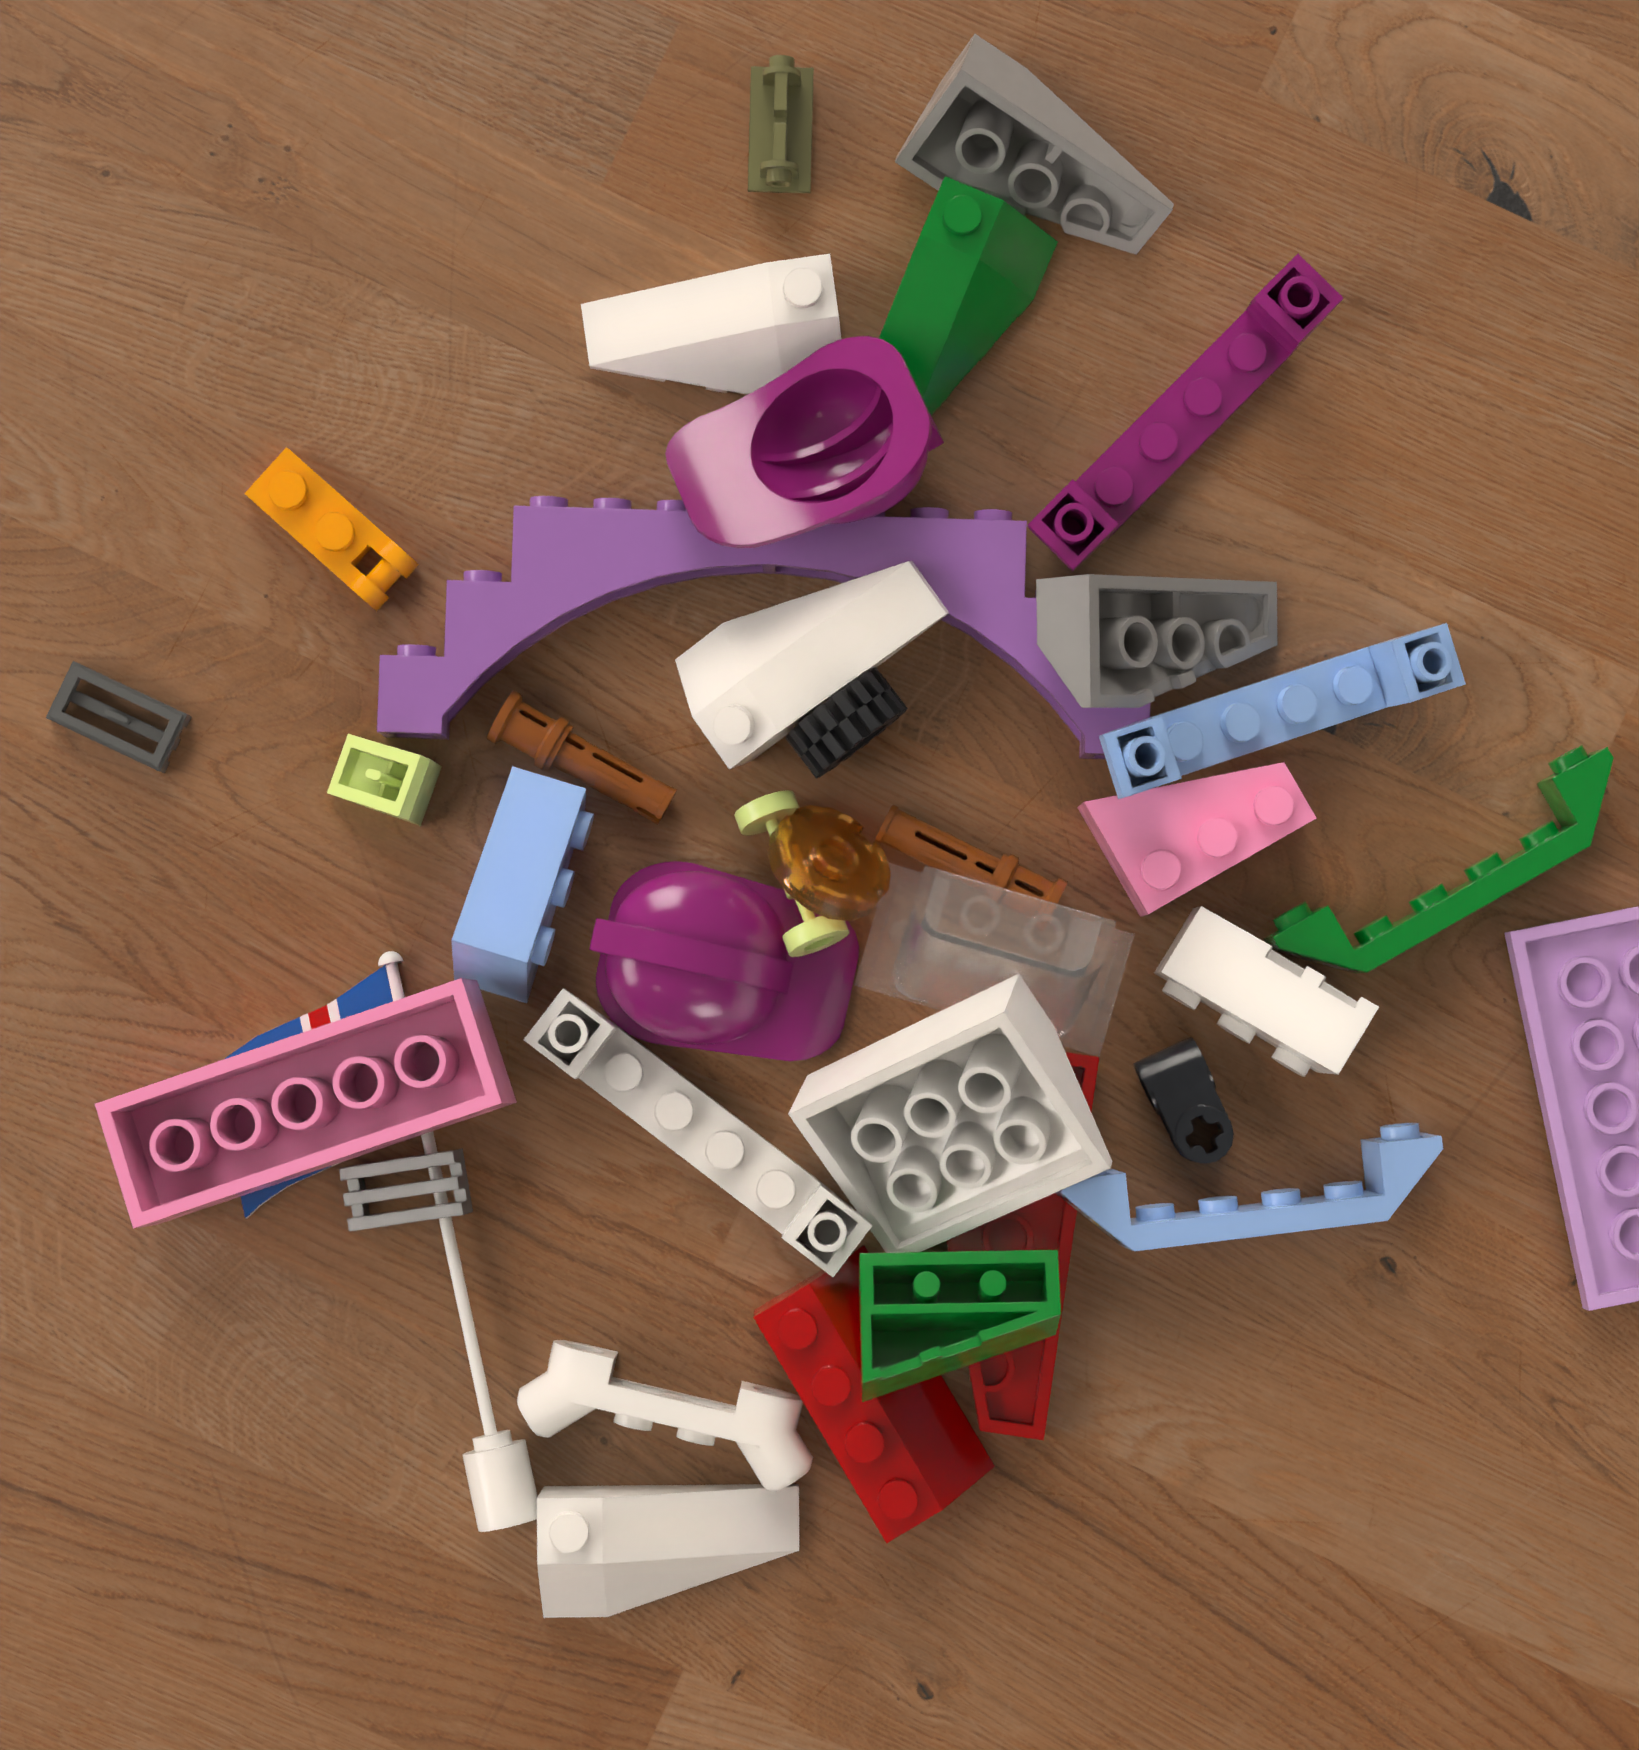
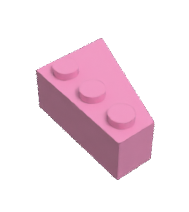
M1285 762L1156 787L1118 799L1116 795L1086 801L1077 807L1140 917L1152 913L1316 819L1315 814Z

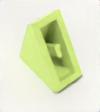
M348 734L327 793L421 826L442 766L427 757Z

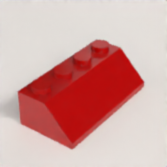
M862 1245L851 1253L834 1277L830 1276L823 1269L755 1309L753 1318L887 1544L945 1509L992 1470L995 1465L942 1375L862 1402L859 1258L860 1253H869L865 1245Z

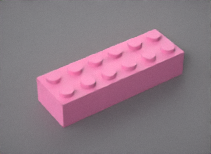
M460 978L96 1103L95 1107L133 1228L158 1225L517 1102L478 981Z

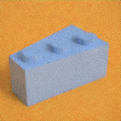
M512 766L451 940L454 980L460 978L477 980L481 990L524 1003L528 1002L538 965L545 966L552 947L555 929L550 928L556 906L564 908L571 891L575 871L568 869L573 850L574 848L584 850L591 831L594 814L585 811L586 788Z

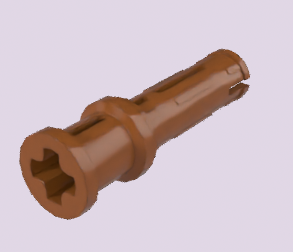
M515 690L511 692L496 716L487 735V740L494 744L503 741L534 758L535 767L541 770L546 768L549 771L555 767L616 802L638 812L656 825L660 823L677 789L668 786L658 779L652 778L640 769L573 733L574 727L564 717L561 716L554 720L523 702V695Z
M895 805L891 806L876 836V842L883 843L926 864L934 870L940 871L984 893L981 899L986 901L985 905L993 909L998 905H1002L1034 921V929L1043 933L1068 883L1067 881L1058 878L1053 882L1019 865V857L1010 854V856L1003 854L1001 859L948 832L942 831L898 809L899 807Z

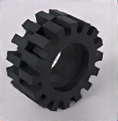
M875 667L858 679L856 678L850 682L843 690H839L827 702L813 710L812 714L800 721L799 725L794 727L785 736V739L817 779L867 745L870 740L881 734L886 727L904 714L908 708Z

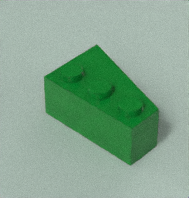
M1058 1250L860 1253L859 1296L862 1402L1056 1335L1061 1316Z

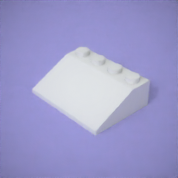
M1020 974L807 1075L788 1113L856 1211L873 1225L870 1230L886 1253L922 1252L1110 1169L1112 1165V1159L1057 1031Z

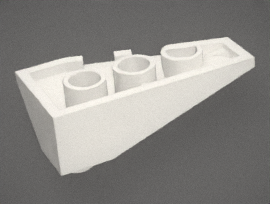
M762 1484L544 1486L537 1497V1568L543 1618L609 1617L800 1550L799 1484H790L777 1492L765 1489Z

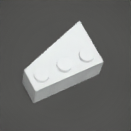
M1202 906L1193 908L1154 972L1167 981L1162 991L1190 1009L1195 1010L1201 1001L1222 1015L1217 1025L1246 1043L1250 1044L1255 1035L1276 1047L1271 1057L1272 1059L1302 1077L1306 1076L1309 1069L1318 1073L1339 1075L1379 1006L1363 997L1357 1002L1324 982L1326 977L1308 966L1306 969H1303L1272 950L1273 947L1206 908Z

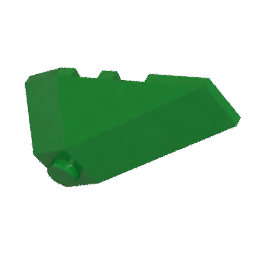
M946 176L942 181L879 336V339L894 346L904 358L931 416L948 399L952 391L971 369L993 348L995 342L1016 318H1019L1031 305L1058 243L1057 240L1004 200Z

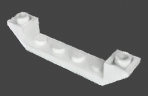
M565 988L560 991L523 1039L571 1077L581 1079L782 1234V1239L830 1276H835L873 1226L812 1174L632 1036Z

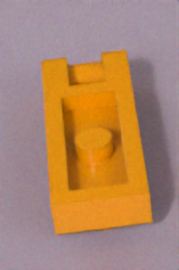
M287 447L244 493L376 612L389 599L385 593L401 575L407 579L419 565ZM372 548L382 559L365 576L355 566Z

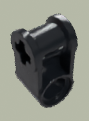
M1192 1037L1133 1063L1140 1083L1154 1111L1160 1116L1174 1147L1181 1156L1189 1161L1207 1164L1218 1161L1228 1153L1234 1136L1232 1124L1215 1090L1216 1085L1206 1061ZM1195 1117H1199L1203 1124L1215 1123L1217 1125L1218 1133L1210 1138L1213 1148L1205 1152L1201 1145L1189 1146L1185 1136L1194 1131L1191 1120Z

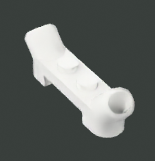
M566 1340L553 1341L547 1372L519 1388L517 1405L527 1424L537 1436L550 1438L593 1410L600 1409L615 1413L614 1423L632 1429L651 1431L653 1422L677 1427L676 1437L696 1444L713 1446L716 1437L735 1441L762 1486L767 1490L776 1492L782 1490L804 1476L811 1468L813 1456L796 1430L803 1401L800 1396L786 1391L742 1381L736 1406L612 1377L618 1354L617 1351Z

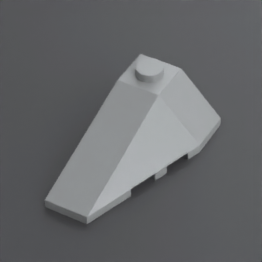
M976 34L973 35L941 80L895 160V163L938 191L946 176L1004 200L1024 216L1028 214L1061 224L1065 233L1136 255L1171 213L1174 203L1034 74Z
M1095 574L1036 579L1037 645L1081 708H1140L1155 701L1154 697L1171 689L1184 688L1197 682L1196 678L1218 668H1228L1278 645L1277 582Z

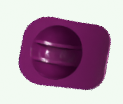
M857 336L841 339L818 349L803 361L756 391L687 423L669 441L665 455L667 465L696 530L708 540L722 546L756 548L803 534L826 524H846L861 521L885 512L903 500L915 488L925 470L928 452L942 445L944 441L904 358L898 350L882 339Z
M672 861L643 868L630 876L620 886L613 898L608 920L596 918L589 950L600 953L596 972V989L600 1003L611 1020L628 1034L654 1044L782 1061H799L822 1054L831 1048L840 1037L845 1023L858 963L859 943L855 931L843 916L849 930V934L844 939L817 952L791 957L788 954L782 936L804 921L795 899H788L784 890L698 864ZM808 898L815 917L839 913L824 902Z

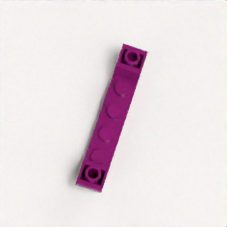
M1297 254L1252 299L1246 311L1076 481L1072 479L1027 527L1071 571H1074L1105 543L1247 401L1343 300V297L1310 264Z

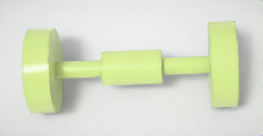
M785 790L764 795L745 804L735 812L734 816L742 835H755L766 831L769 833L776 854L772 856V861L787 898L795 899L804 921L782 936L789 956L798 957L817 952L839 942L849 934V930L842 913H830L815 917L807 897V893L811 891L810 884L796 849H788L780 829L781 825L794 819L801 811L794 792Z

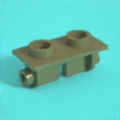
M772 56L769 58V67L751 66L748 192L811 193L814 68L794 67L795 59L791 56Z

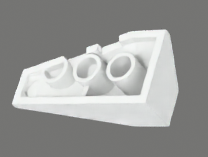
M830 254L766 262L581 304L590 369L661 382L670 380L706 387V390L722 393L730 391L748 395L776 379L818 349L841 340Z
M908 561L724 622L675 659L693 719L727 767L732 769L754 760L789 734L794 727L799 725L800 721L812 714L813 710L827 702L831 696L839 690H843L850 682L856 678L858 679L867 671H871L875 667L877 668L949 614V612L913 561Z

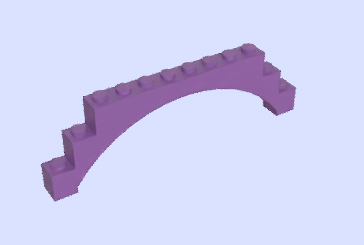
M534 496L530 498V506H514L511 582H502V573L487 570L464 571L463 581L447 580L444 657L436 656V647L412 644L398 645L397 655H380L377 732L386 738L449 740L450 722L485 683L524 650L564 624L612 601L662 585L709 576L760 573L817 578L844 583L908 561H913L948 610L949 614L941 620L968 634L1009 664L1048 701L1079 740V759H1106L1099 736L1149 718L1150 703L1140 708H1081L1037 645L1036 590L1035 598L1025 597L1027 521H1013L1012 512L997 509L977 510L974 512V519H948V510L931 507L911 509L910 517H885V512L861 521L846 524H826L803 534L756 548H733L717 544L700 534L692 524L682 500H661L657 502V510L631 509V501L620 498L594 499L593 508L568 507V499Z

